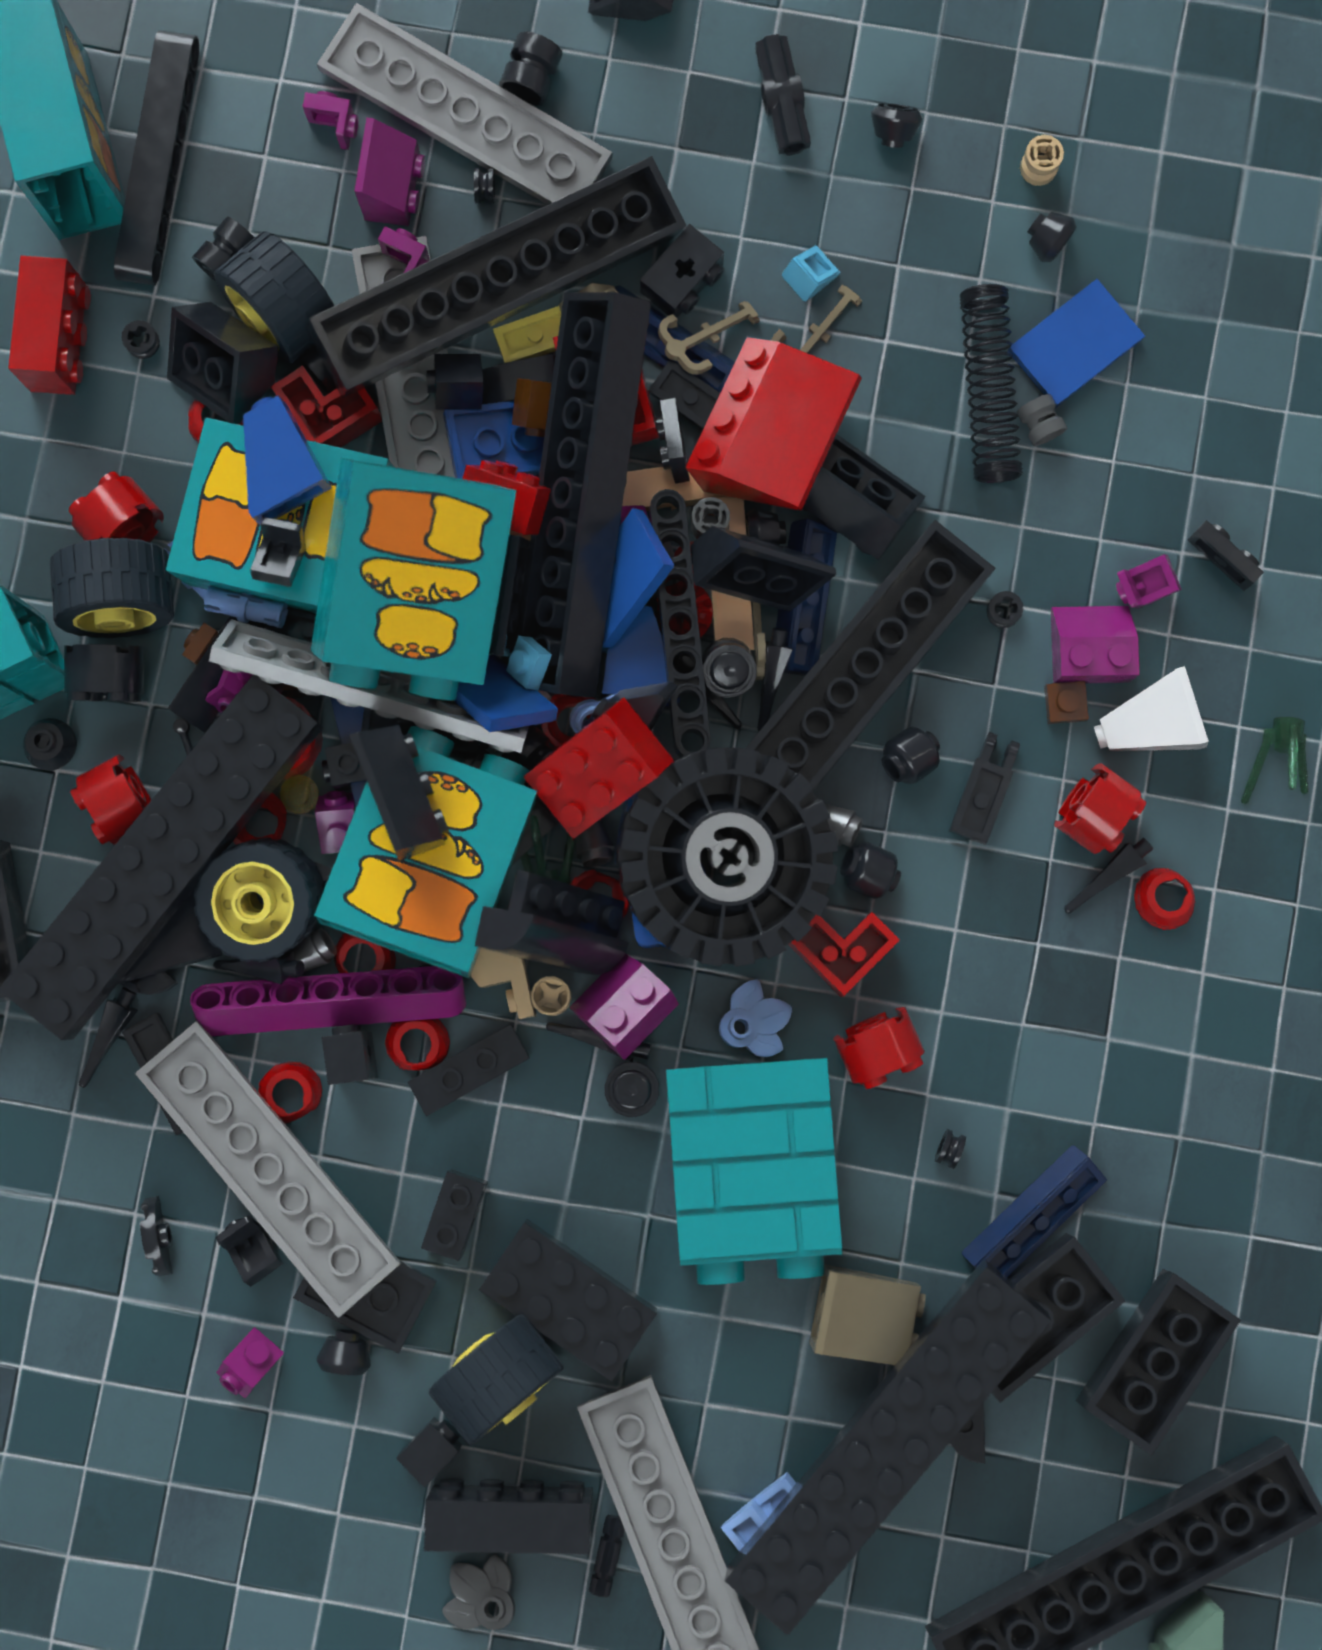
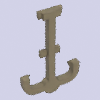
M841 285L838 293L844 297L819 327L814 323L809 327L808 330L813 335L800 350L809 353L820 339L827 343L831 336L826 331L850 302L857 307L862 303L863 300L860 299V296L847 286ZM779 329L771 341L783 342L787 338L785 333Z
M743 301L738 305L741 311L712 326L706 322L701 325L702 331L680 341L673 339L667 331L668 328L677 327L678 319L672 314L661 321L658 335L666 346L665 354L669 359L678 361L688 373L702 374L710 370L713 364L709 359L698 364L691 362L685 354L686 350L707 339H710L713 344L720 341L718 333L747 318L753 325L759 323V315L748 301Z
M752 602L755 663L757 665L755 680H763L766 661L765 633H762L760 603Z

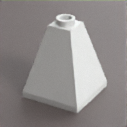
M1185 666L1175 669L1101 718V725L1094 726L1100 748L1108 747L1109 751L1192 750L1206 748L1209 742Z

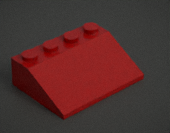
M747 337L685 468L703 492L801 511L861 382L860 374L781 342Z

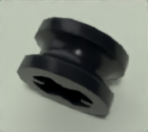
M474 169L475 203H481L483 199H487L489 203H495L494 169H488L486 173L481 172L480 169Z
M136 320L126 325L122 332L121 339L123 345L132 356L138 359H146L152 357L157 352L160 340L158 334L149 323ZM142 332H144L149 341L148 343L142 342L138 348L132 339L133 337H140Z
M1009 591L997 593L988 603L986 609L987 618L991 624L1001 629L1015 625L1023 613V603L1020 597ZM1002 601L1011 603L1008 608L1014 607L1015 613H1010L1007 619L999 617L1001 612H995V607H999Z
M947 1129L938 1146L935 1162L941 1163L946 1161L948 1167L954 1169L964 1150L966 1136L960 1135L955 1137L953 1131Z

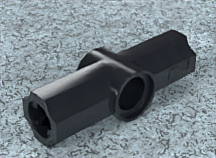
M779 34L768 35L755 44L758 66L762 77L761 93L766 115L771 117L778 153L786 154L787 156L795 155L810 148L811 144L803 110L805 108L802 81L800 75L795 74L787 36Z

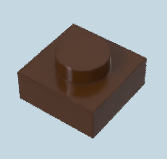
M203 623L200 629H193L184 642V648L186 649L182 655L197 665L218 632L206 623Z
M1085 681L1053 683L1044 686L1048 724L1084 722L1089 719Z

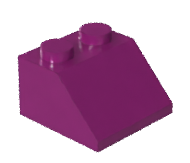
M366 117L354 190L364 220L409 226L411 213L417 214L419 191L415 190L417 178H423L425 155L420 154L416 139L374 118Z
M1129 606L1051 607L1053 683L1085 681V683H1130L1140 675L1138 634Z
M625 953L621 961L613 969L603 973L569 1009L625 1060L679 1003L667 985L644 964Z

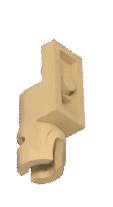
M481 948L471 973L473 980L481 988L511 982L512 989L506 990L510 1013L517 1012L518 1018L521 1020L535 1017L536 1012L531 1001V989L524 959Z

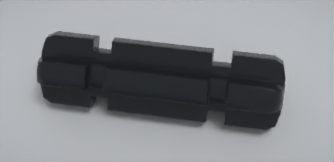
M607 1515L605 1517L602 1531L605 1535L601 1536L593 1570L596 1574H592L589 1592L595 1596L609 1597L613 1584L611 1576L615 1575L622 1545L620 1538L624 1536L625 1532L620 1516Z

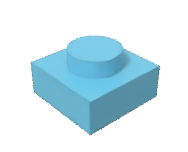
M519 636L515 648L510 655L506 671L526 689L539 690L552 654L532 637Z

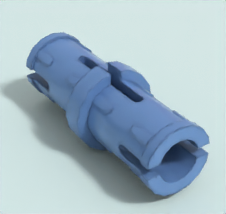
M209 586L204 597L205 611L236 617L239 622L248 623L253 621L282 628L287 618L288 606L286 603L262 599L248 593L231 592Z

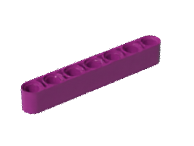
M436 966L301 976L297 978L288 977L282 985L265 979L212 983L196 988L190 997L195 1020L211 1036L449 1018L462 1013L467 1004L462 976Z

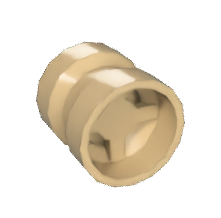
M1040 135L1030 141L1020 165L1021 175L1028 183L1042 186L1054 179L1064 155L1062 144L1058 139L1050 135Z
M546 976L534 984L531 991V1001L540 1013L548 1016H557L568 1009L571 1003V991L562 979L555 976Z

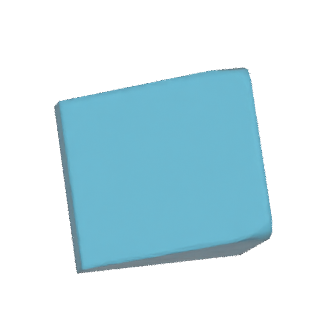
M815 245L794 257L783 271L782 277L803 301H807L837 278L840 271Z

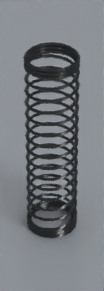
M1000 284L972 286L963 290L959 296L960 309L965 313L961 321L966 325L962 330V333L966 336L963 345L967 348L964 357L968 360L965 364V369L970 372L966 376V381L971 384L967 388V393L972 396L967 404L973 408L968 416L974 420L969 428L975 432L970 440L976 444L972 447L971 452L977 456L972 462L975 466L973 475L976 481L982 483L1007 482L1015 480L1023 474L1022 462L1018 460H994L979 465L976 463L980 458L1002 459L1015 457L1021 453V450L1017 448L996 449L982 454L975 451L978 446H1010L1017 444L1021 440L1017 436H1000L981 442L974 439L977 434L1003 435L1016 432L1020 428L1016 424L992 425L980 430L973 427L976 422L1003 423L1015 420L1019 416L1015 412H997L979 418L972 415L975 410L1004 411L1012 409L1018 404L1014 400H996L978 406L971 403L974 398L1003 399L1011 397L1017 392L1013 388H995L1008 386L1016 380L1012 376H996L1010 373L1015 368L1011 364L1003 363L1011 360L1014 355L1003 351L1010 348L1013 343L1002 339L1008 337L1012 331L1008 328H1002V326L1009 324L1011 319L1007 316H1001L1007 313L1010 307L1005 304L1009 300V290ZM999 295V296L992 297V298H987V299H977V298H981V297H985V296ZM997 307L1006 308L995 313H973L978 310H988ZM967 315L983 317L969 323L965 321ZM993 319L1007 320L994 325H975V323ZM968 327L984 329L970 335L966 333ZM994 331L1008 332L1006 334L993 337L976 336L983 333ZM969 339L985 341L973 346L967 345ZM995 343H1006V344H1009V345H1007V346L999 347V348H991V349H980V348H977V347H980V346H984V345H988V344H995ZM971 350L976 352H991L978 355L974 358L968 357V352H970ZM996 355L1009 356L1000 360H978ZM972 362L979 364H992L979 367L975 370L969 369V364ZM997 367L1010 368L999 372H979ZM973 374L981 376H993L980 379L976 382H972L970 380V376ZM998 379L1011 380L1008 382L998 384H981L983 382ZM973 386L994 388L977 394L970 391ZM1000 391H1009V392H1011V393H1009V394H1004V395L983 396V395H985V394L993 393V392H1000ZM994 404H1012L1005 407L985 408L986 406ZM1005 415H1011V416H1013V417L1005 418V419H996V420H994V419H987V418L996 417V416H1005ZM1008 427L1014 428V429L1005 430V431H988V430L998 429V428H1008ZM999 440H1014L1006 443H990ZM1001 452H1015V453L1005 454V455H991V454L1001 453Z

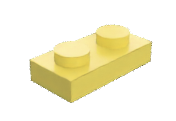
M559 306L493 329L504 363L539 357L556 351L553 337L559 334L561 319Z

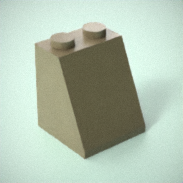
M824 1264L825 1275L821 1276L809 1340L814 1353L896 1365L918 1338V1334L913 1333L915 1317L922 1318L926 1295L920 1293L921 1286L916 1282Z

